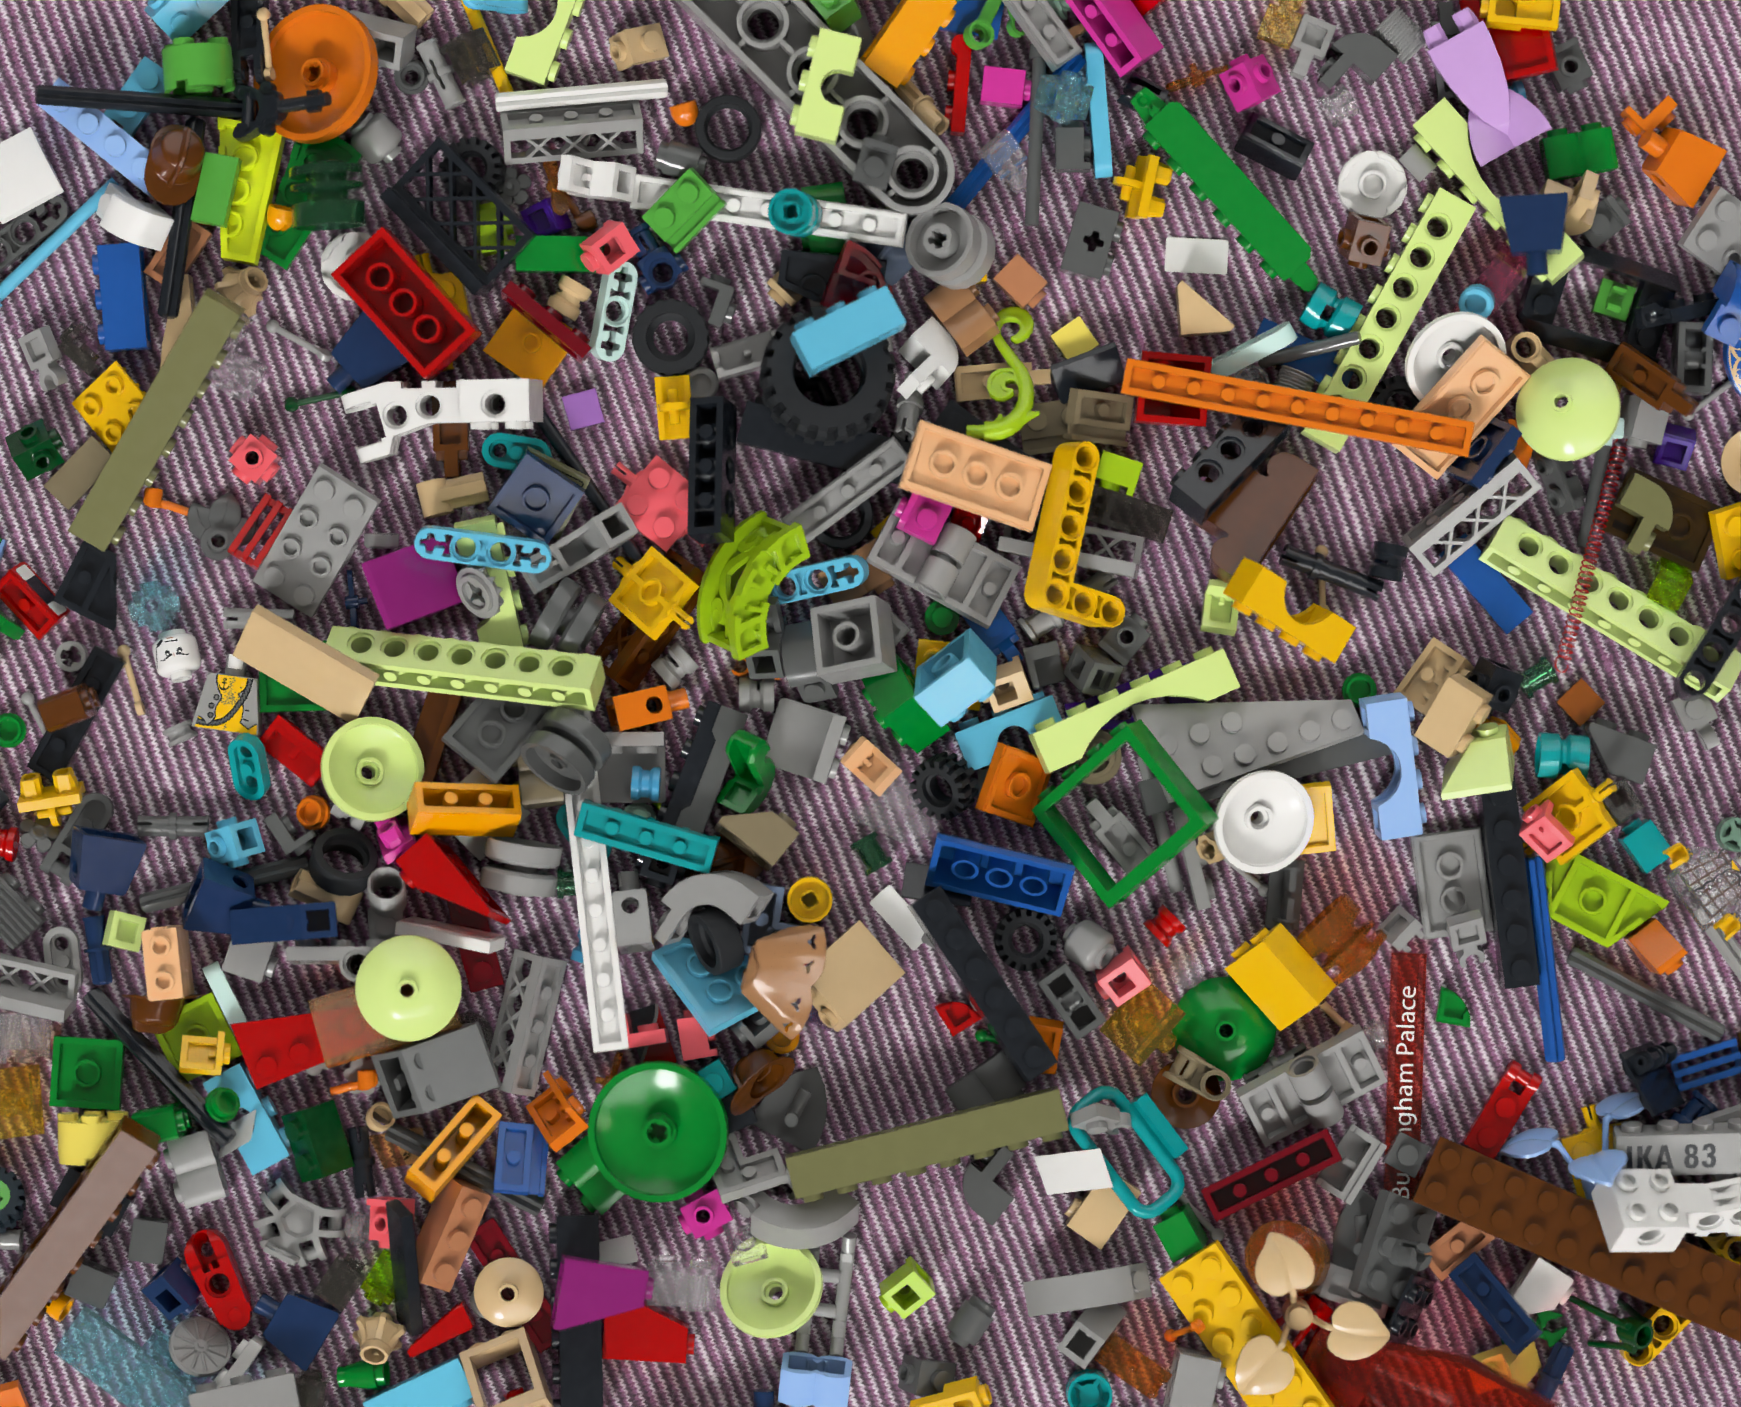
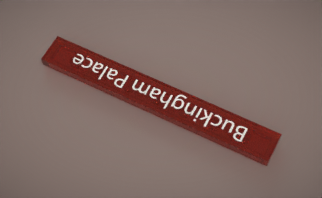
M1390 953L1386 1076L1388 1082H1386L1384 1143L1387 1145V1148L1384 1151V1156L1398 1130L1421 1142L1426 953ZM1384 1163L1383 1190L1391 1191L1411 1200L1419 1181L1420 1169L1416 1177L1413 1178Z

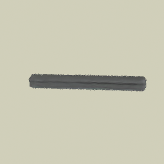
M300 855L239 871L251 875L254 878V887L294 878L300 868L309 871V860L306 855ZM192 882L142 893L139 896L142 911L149 913L183 905Z
M1573 947L1567 956L1566 962L1572 967L1715 1042L1722 1038L1726 1027L1720 1022L1577 947Z
M396 1122L385 1134L387 1141L418 1157L433 1142ZM470 1160L455 1175L534 1216L540 1213L545 1202L544 1198L538 1197V1195L528 1194L526 1196L493 1193L494 1172Z

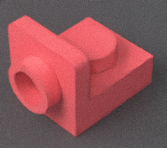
M1547 800L1540 806L1534 804L1526 810L1522 816L1523 822L1519 832V836L1546 863H1549L1570 848L1575 840V837L1551 814L1554 804L1550 800Z
M625 1014L629 1049L669 1043L668 1029H659L658 1023L637 1026L638 1033L633 1034L630 1014Z

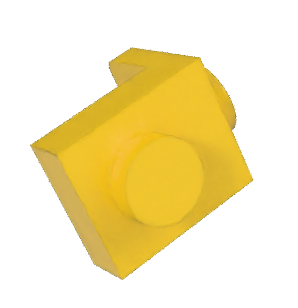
M218 1031L217 1038L182 1035L179 1073L221 1076L222 1064L230 1063L231 1043H224L225 1032Z

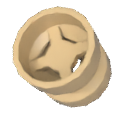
M562 274L557 283L560 292L557 291L555 294L550 295L545 305L551 306L559 314L576 322L580 315V301H588L592 291Z

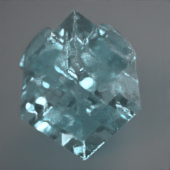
M1063 70L1061 75L1041 74L1033 108L1050 116L1051 120L1062 124H1070L1071 120H1086L1094 86L1082 81V75L1072 71Z
M160 580L139 584L140 591L131 592L133 600L128 601L132 622L138 621L139 627H148L149 633L169 629V622L179 620L177 612H181L180 599L177 591L173 592L171 586H161ZM151 599L156 600L158 603V609L153 613H150L147 608V602Z

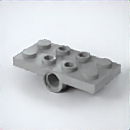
M1721 186L1713 188L1677 243V245L1714 271L1713 275L1717 279H1719L1729 260L1741 265V201Z
M321 463L252 581L312 618L338 574L356 550L359 538L382 500Z
M898 499L870 550L866 562L983 628L988 629L1021 567L977 543L976 537L970 531L953 523L944 524L934 546L897 529L896 526L900 518L894 516L901 501V499Z
M295 940V946H286V961L294 965H339L342 975L356 983L357 975L353 972L354 962L359 958L366 957L374 947L385 940H366V946H355V942H352V940H330V946H320V942H316V940Z
M1358 1023L1239 1087L1235 1091L1266 1148L1310 1123L1316 1128H1328L1335 1125L1344 1115L1343 1105L1388 1082L1363 1029Z

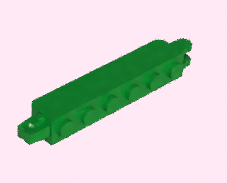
M1146 87L1139 90L1129 101L1143 121L1141 126L1146 132L1142 137L1155 151L1161 147L1169 156L1165 161L1167 165L1179 177L1183 173L1186 174L1193 182L1189 189L1202 203L1208 199L1215 206L1216 210L1212 212L1215 218L1225 228L1230 224L1240 234L1235 238L1236 241L1248 254L1254 250L1263 259L1258 265L1272 280L1276 276L1283 281L1289 278L1298 288L1300 287V290L1303 289L1304 292L1307 291L1309 293V291L1316 290L1319 278H1316L1317 275H1314V272L1305 263L1311 256V247L1180 102H1163Z

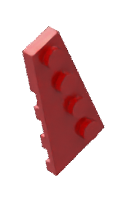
M358 1006L230 1024L256 1090L386 1038V1036L377 1032L368 1024Z

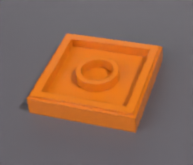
M998 742L975 808L1033 828L1036 816L1031 810L1041 802L1037 797L1047 788L1052 772L1045 774L1037 755Z

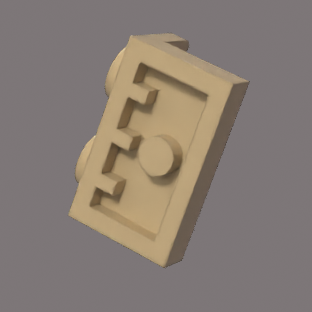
M1433 637L1393 693H1402L1407 697V701H1412L1414 709L1425 716L1447 678L1459 673L1468 679L1474 670V666L1465 657Z

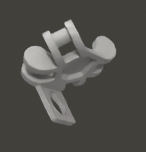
M280 1176L275 1181V1187L269 1192L264 1190L259 1195L272 1215L252 1221L254 1228H259L262 1240L259 1241L261 1248H263L264 1252L292 1266L298 1263L301 1268L308 1266V1261L317 1258L320 1261L328 1259V1253L321 1237H345V1229H342V1217L346 1216L347 1209L341 1207H321L296 1195L290 1184ZM285 1196L289 1202L280 1209L278 1202ZM320 1216L328 1217V1228H320ZM276 1222L280 1234H275L272 1223ZM312 1240V1246L303 1248L301 1245L303 1242Z

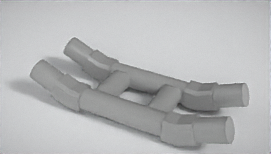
M847 1232L843 1235L839 1270L821 1268L823 1282L837 1283L835 1304L819 1303L812 1315L833 1318L830 1356L843 1357L857 1235L852 1232ZM820 1247L808 1249L819 1263ZM812 1316L796 1331L794 1348L796 1352L808 1353Z

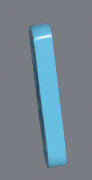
M1095 42L1084 43V57L1086 59L1085 70L1095 179L1113 177L1104 56Z
M436 525L422 527L417 532L414 540L417 553L426 559L519 572L541 573L549 567L552 558L549 545L538 539ZM428 533L435 534V540L446 542V535H452L449 546L450 554H444L445 546L435 545L433 551L426 550V544L421 543L420 539H426ZM464 537L472 539L476 545L475 552L470 556L460 555L455 548V544L459 539ZM503 542L510 547L511 555L508 559L498 561L492 557L490 550L495 543ZM516 544L523 545L522 553H532L533 548H540V554L546 556V559L539 560L538 565H532L531 558L520 556L521 564L513 563L517 553Z
M848 555L795 567L785 576L795 582V593L793 595L784 594L779 584L778 586L774 585L769 597L778 596L781 605L852 589L863 584L868 579L869 566L861 556ZM849 565L852 568H857L859 574L855 575L854 579L852 575L842 576L837 579L836 572L847 569ZM814 570H822L827 575L828 583L825 588H819L813 584L812 573Z

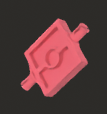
M658 455L652 459L645 469L636 475L619 461L616 468L614 467L611 471V474L615 475L627 486L623 496L616 504L622 502L637 530L664 553H667L677 540L687 534L688 480ZM697 542L702 548L705 546V544Z

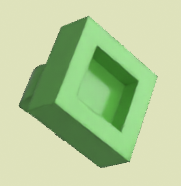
M1602 278L1591 312L1626 322L1636 288Z

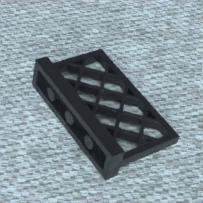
M438 136L393 187H388L380 195L381 200L473 295L486 296L495 286L493 284L495 280L537 236L443 137ZM440 149L449 157V172H433V157ZM456 165H457L463 172H456ZM424 167L426 168V172H420ZM433 176H449V197H433ZM456 176H468L472 180L473 196L456 197ZM415 177H426V197H414L406 188ZM480 190H481L486 196H480ZM480 200H491L496 205V221H480ZM420 201H426V208L420 203ZM433 201H449L450 222H439L433 216ZM456 201H473V221L457 222ZM503 213L510 221L503 220ZM473 225V246H462L457 241V226ZM480 225H496L497 246H480ZM504 225H515L524 234L514 246H504ZM443 226H450V233ZM467 250H473V257ZM480 250H497V265L490 273L481 266ZM504 250H510V251L504 256Z

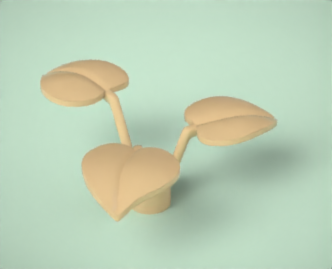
M1269 1232L1264 1246L1256 1260L1255 1277L1261 1289L1272 1296L1279 1297L1290 1292L1289 1299L1282 1306V1316L1286 1323L1283 1325V1332L1277 1346L1269 1336L1259 1335L1249 1340L1240 1351L1236 1363L1235 1380L1239 1393L1243 1395L1274 1394L1282 1391L1290 1384L1294 1376L1295 1365L1291 1355L1282 1351V1349L1286 1345L1291 1329L1303 1330L1311 1323H1315L1331 1331L1327 1338V1347L1335 1356L1345 1360H1359L1378 1352L1390 1338L1389 1330L1385 1327L1376 1311L1360 1301H1347L1339 1305L1332 1314V1324L1313 1315L1307 1302L1297 1297L1296 1289H1304L1312 1284L1315 1275L1313 1260L1300 1244L1276 1232Z

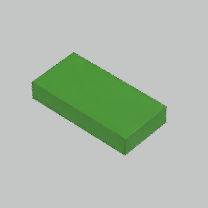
M205 152L190 220L195 223L227 228L242 163L240 158Z

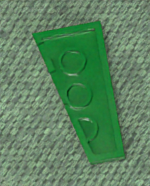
M339 137L317 144L294 143L274 204L295 209V219L292 226L286 231H275L267 223L261 250L262 255L286 271L289 270L362 159V155L350 144Z

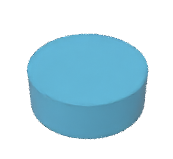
M1482 284L1468 286L1459 298L1460 312H1473L1487 318L1495 306L1493 292Z

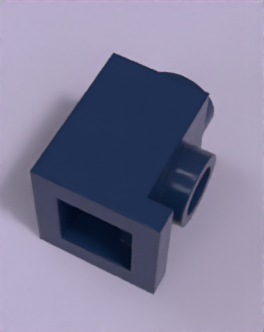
M178 1256L158 1270L141 1290L169 1321L180 1313L187 1316L200 1303L197 1297L201 1291L193 1279L179 1266L182 1261Z

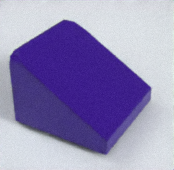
M559 196L545 198L520 212L523 221L537 236H554L572 227L571 220Z
M1667 423L1662 444L1655 447L1652 463L1686 471L1696 444V431L1691 428Z

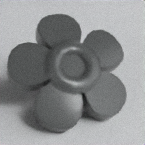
M508 167L506 172H503V177L506 181L503 184L500 183L498 187L500 189L498 193H501L499 196L509 206L513 204V200L518 205H524L529 199L528 193L524 190L531 187L532 181L528 175L521 174L518 176L515 168Z
M36 817L35 823L31 819H25L19 827L20 831L24 833L21 836L20 843L28 849L32 848L36 843V849L39 852H48L51 848V841H55L60 834L59 829L49 826V818L38 819Z

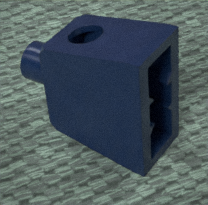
M1568 193L1500 197V205L1512 257L1526 256L1527 275L1529 276L1548 274L1547 255L1562 254Z
M363 311L330 353L339 362L340 366L326 380L341 394L354 381L362 389L380 384L410 365V362Z
M78 825L73 826L69 878L78 889L85 890L82 907L93 911H102L106 894L123 896L127 893L147 845L136 834Z
M203 857L182 906L183 929L231 934L229 910L270 907V901L255 897L254 878L251 875Z
M290 1290L282 1302L263 1293L253 1309L254 1312L270 1321L263 1333V1337L305 1372L312 1364L343 1311L339 1307L294 1290Z

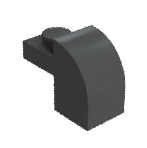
M1352 33L1345 35L1330 47V50L1339 59L1336 61L1331 57L1321 67L1318 73L1322 78L1318 81L1317 85L1328 93L1347 70L1351 68L1371 86L1397 58V55L1381 40L1370 34Z
M778 596L769 597L767 600L770 603L766 621L769 648L745 658L750 679L785 677L782 661V640L785 626L788 625L787 616H782Z
M811 620L786 625L782 640V661L790 688L797 687L805 704L837 698L838 685H832L817 676Z
M1008 1146L994 1149L995 1155L982 1158L980 1161L984 1165L981 1169L969 1161L963 1172L962 1188L968 1205L992 1226L1014 1200L1013 1195L994 1180L1014 1155V1151H1009Z

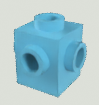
M236 816L216 822L217 829L204 833L211 859L221 864L228 863V866L231 868L249 864L248 856L265 852L256 818L239 823Z

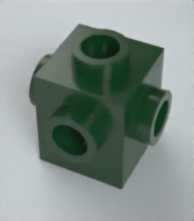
M42 418L32 424L23 426L20 430L5 437L11 457L27 481L45 472H49L65 462L60 450L65 444L56 428L50 430Z

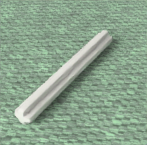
M662 78L502 92L495 95V106L497 112L627 100L658 99L668 96V84L666 79Z

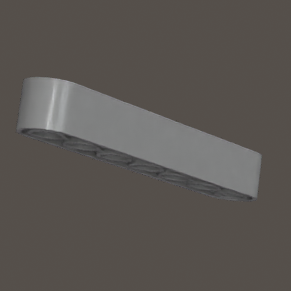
M674 0L791 117L794 104L801 105L804 91L798 90V72L802 66L811 63L813 57L807 56L811 36H819L820 28L831 29L802 0ZM768 13L776 18L779 28L772 38L759 40L750 34L748 24L755 15ZM859 57L853 77L843 74L829 76L825 85L821 87L822 95L828 102L843 106L844 115L836 145L814 141L853 178L863 140L857 139L849 133L847 123L855 113H870L878 123V129L875 134L892 138V145L898 147V153L886 191L860 183L857 184L882 209L907 214V221H913L917 215L929 212L939 204L945 203L950 197L955 177L954 161L947 146ZM915 161L923 165L928 175L925 184L917 189L903 187L897 179V171L902 164Z

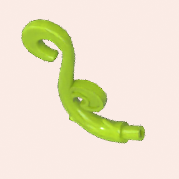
M1011 306L1003 308L996 313L1000 318L996 322L1000 333L993 337V341L1010 368L997 369L991 373L987 380L989 396L996 402L1010 400L1014 396L1013 388H1007L1006 386L1009 384L1017 385V403L1013 410L1005 417H1003V414H999L994 421H984V425H967V436L984 439L985 442L1003 440L1014 435L1026 423L1040 415L1039 411H1032L1035 393L1030 374L1001 335L1002 327L1010 322L1019 325L1017 334L1010 338L1013 344L1024 342L1033 333V318L1027 310L1020 307Z

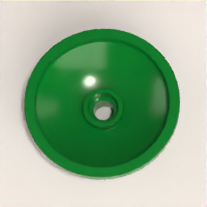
M1213 977L1191 987L1178 1002L1172 1018V1039L1176 1051L1178 1046L1181 1045L1206 1059L1207 1063L1225 1072L1231 1081L1243 1078L1242 1075H1246L1259 1068L1269 1057L1275 1043L1276 1026L1232 977ZM1223 1024H1229L1232 1027V1033L1227 1037H1223L1219 1033V1029ZM1216 1075L1218 1081H1224L1221 1076Z

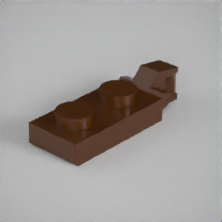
M1621 342L1604 369L1612 379L1658 411L1664 410L1670 414L1675 409L1687 417V415L1692 416L1700 404L1684 393L1687 386L1681 382L1682 380L1627 342Z
M443 381V388L456 387V381ZM432 396L433 416L440 408L439 400L435 396ZM469 423L434 424L433 452L436 453V461H444L445 478L460 477L461 460H468V451H470Z

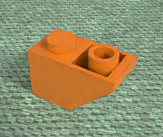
M1652 917L1623 938L1648 971L1659 975L1664 972L1670 975L1684 964L1681 958L1688 954L1656 918Z

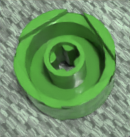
M179 37L173 39V44L165 45L164 49L161 50L165 94L173 91V94L212 96L214 88L220 87L222 88V94L234 91L232 46L228 45L227 37H211L205 43H194V38Z

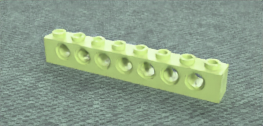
M1441 187L1434 195L1429 192L1426 194L1418 208V211L1422 212L1423 215L1417 225L1411 222L1401 239L1406 245L1400 256L1393 253L1384 269L1389 274L1383 286L1378 283L1375 285L1367 299V302L1372 304L1366 316L1360 313L1350 332L1359 331L1362 341L1372 342L1376 346V356L1371 359L1363 357L1359 351V345L1340 349L1333 360L1338 367L1332 377L1327 374L1324 376L1316 393L1363 402L1369 401L1476 207ZM1430 220H1438L1443 224V236L1435 237L1429 233L1427 224ZM1413 250H1420L1426 254L1427 265L1425 267L1413 265L1410 259V254ZM1403 280L1409 284L1411 290L1409 297L1401 298L1395 294L1393 290L1395 281ZM1385 310L1391 313L1394 320L1392 327L1383 328L1377 323L1376 315L1378 311ZM1345 371H1353L1358 375L1360 380L1358 388L1349 389L1343 384L1342 375ZM1304 427L1300 432L1301 435L1335 454L1341 451L1348 438L1347 435Z
M1509 515L1495 527L1478 560L1569 613L1568 610L1572 608L1570 606V603L1573 602L1572 597L1575 596L1573 593L1576 590L1575 585L1578 584L1576 580L1580 578L1578 573L1581 572L1580 567L1583 566L1581 562L1584 558L1582 555L1572 553L1560 546L1552 537L1542 535L1530 528L1522 519ZM1519 548L1524 549L1529 556L1523 554ZM1587 561L1583 562L1584 565L1594 566ZM1550 566L1554 567L1559 574L1553 572ZM1582 567V571H1590L1594 575L1589 576L1580 573L1581 577H1588L1593 581L1578 580L1579 583H1586L1591 587L1587 588L1588 594L1575 591L1576 595H1583L1588 598L1587 600L1578 597L1573 598L1575 601L1586 603L1585 606L1572 603L1573 607H1580L1585 610L1580 612L1571 609V613H1578L1583 616L1582 618H1575L1676 678L1704 634L1705 629L1692 625L1679 617L1674 610L1662 607L1652 601L1644 592L1632 589L1620 582L1614 574L1602 571L1595 567V570ZM1610 602H1613L1619 610L1613 608ZM1640 620H1643L1648 625V628L1643 626ZM1670 638H1673L1678 643V646L1672 643ZM1705 646L1703 648L1704 657L1710 662H1717V651L1713 647ZM1736 648L1729 656L1710 688L1704 693V695L1717 703L1731 691L1741 671V653ZM1692 675L1685 676L1684 683L1699 691V680Z
M332 626L326 644L378 673L380 676L375 684L376 686L595 711L606 680L601 656H593L587 653H567L552 649L541 650L525 648L523 646L491 644L489 642L463 641L455 638L429 637L421 634L394 633L387 630L359 629L353 626Z

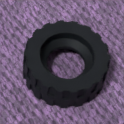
M670 298L669 300H658L656 303L644 308L645 310L637 317L632 331L633 347L641 363L651 372L664 377L687 374L695 367H698L708 352L710 341L706 321L700 312L688 304V302ZM676 321L686 328L688 343L682 352L676 355H666L656 348L654 332L663 322Z

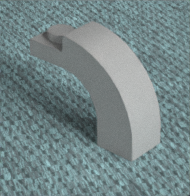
M622 502L591 518L577 530L550 545L552 558L549 567L541 573H521L534 595L553 584L562 581L565 576L569 577L634 537L639 531ZM539 551L529 558H531L532 565H538L539 560H545L546 556L541 555Z
M719 870L689 877L672 887L661 900L670 909L660 918L658 922L660 928L654 935V938L662 945L680 942L688 930L690 915L700 911L706 905L722 909L740 925L755 922L775 893L757 879L737 871Z
M837 1189L823 1192V1199L796 1205L781 1203L771 1198L765 1192L760 1191L734 1200V1206L742 1216L751 1218L750 1234L757 1239L781 1248L811 1249L829 1244L850 1231L859 1221L860 1202L848 1193L838 1194Z
M1147 1262L1023 1282L1029 1317L1152 1297Z

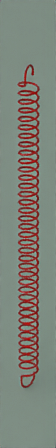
M1616 439V441L1613 442V453L1610 454L1611 459L1608 461V471L1605 472L1606 477H1604L1605 482L1602 484V494L1599 495L1600 500L1597 502L1599 506L1596 507L1597 512L1594 513V524L1591 525L1592 530L1589 532L1591 536L1588 537L1589 542L1586 543V546L1588 548L1584 550L1586 554L1583 555L1584 560L1581 562L1583 566L1580 567L1581 572L1578 573V576L1580 578L1576 580L1578 584L1575 585L1576 590H1574L1573 592L1575 596L1572 597L1573 602L1570 603V606L1572 608L1568 610L1570 614L1567 615V618L1569 620L1565 621L1567 626L1564 627L1565 632L1562 633V636L1564 638L1560 640L1562 644L1559 645L1560 650L1557 651V654L1559 656L1556 657L1555 668L1560 673H1565L1568 670L1569 665H1567L1565 671L1558 670L1556 667L1557 658L1561 657L1566 660H1572V658L1569 656L1560 655L1559 652L1563 651L1568 654H1573L1571 650L1561 649V645H1565L1569 648H1575L1574 645L1569 643H1563L1562 640L1566 639L1571 642L1577 641L1574 638L1565 637L1564 633H1568L1573 636H1578L1576 632L1566 631L1565 628L1570 627L1575 630L1580 629L1578 626L1568 625L1567 622L1571 621L1576 624H1581V621L1570 619L1569 615H1573L1578 618L1583 617L1581 614L1571 613L1570 610L1575 609L1580 612L1585 611L1583 608L1572 606V603H1576L1581 606L1586 605V603L1581 601H1575L1573 598L1578 597L1583 600L1588 599L1586 596L1575 594V591H1579L1585 594L1589 593L1588 590L1578 589L1577 585H1581L1586 588L1591 587L1589 584L1579 583L1578 580L1583 579L1588 582L1593 581L1591 578L1580 576V573H1584L1589 576L1594 575V573L1590 571H1582L1581 568L1586 567L1591 570L1596 569L1594 566L1583 564L1584 561H1587L1592 564H1597L1596 560L1586 559L1585 555H1589L1594 558L1599 557L1597 554L1587 553L1586 550L1590 549L1595 552L1601 551L1599 548L1588 546V543H1592L1597 546L1602 545V543L1590 541L1589 538L1593 537L1598 540L1604 539L1602 536L1591 534L1592 531H1595L1600 534H1605V531L1593 529V525H1596L1601 528L1607 527L1605 524L1595 523L1594 520L1598 519L1602 522L1609 521L1608 519L1603 517H1596L1597 513L1604 516H1610L1608 512L1598 511L1597 509L1598 507H1601L1605 510H1612L1611 507L1606 505H1600L1599 502L1602 501L1606 504H1613L1611 500L1601 499L1602 495L1608 498H1615L1614 495L1603 493L1602 490L1605 489L1609 492H1616V490L1613 488H1605V483H1607L1610 486H1618L1617 483L1607 482L1605 479L1608 477L1615 481L1620 480L1616 476L1607 475V472L1609 471L1616 475L1621 474L1620 471L1609 470L1608 467L1613 466L1615 468L1622 469L1623 467L1621 465L1610 463L1611 460H1614L1619 463L1624 462L1623 459L1612 458V454H1615L1620 457L1626 456L1624 453L1613 451L1614 448H1617L1621 451H1627V448L1615 446V443L1618 441V439Z

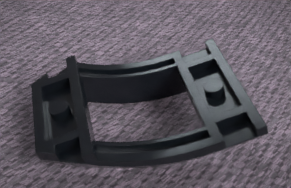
M1576 244L1582 250L1585 257L1579 263L1639 282L1621 342H1627L1658 363L1661 359L1656 358V354L1666 324L1637 329L1634 308L1649 302H1656L1663 308V301L1674 299L1676 293H1681L1678 276L1628 258ZM1568 273L1554 285L1547 279L1541 283L1536 276L1528 275L1516 313V317L1521 324L1527 327L1531 333L1537 335L1541 343L1609 363L1619 347L1618 344L1552 325Z

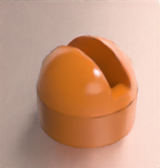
M696 99L669 107L672 119L678 125L688 127L696 122L699 113Z

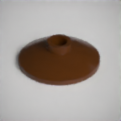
M1189 1060L1186 1061L1184 1067L1180 1072V1075L1183 1074L1185 1068L1189 1063ZM1173 1062L1165 1065L1153 1081L1151 1088L1152 1101L1173 1127L1192 1129L1207 1123L1216 1113L1220 1101L1209 1100L1192 1090L1191 1097L1187 1100H1182L1179 1097V1090L1182 1086L1162 1076L1164 1071H1169ZM1216 1075L1210 1076L1205 1083L1207 1092L1212 1095L1221 1093Z

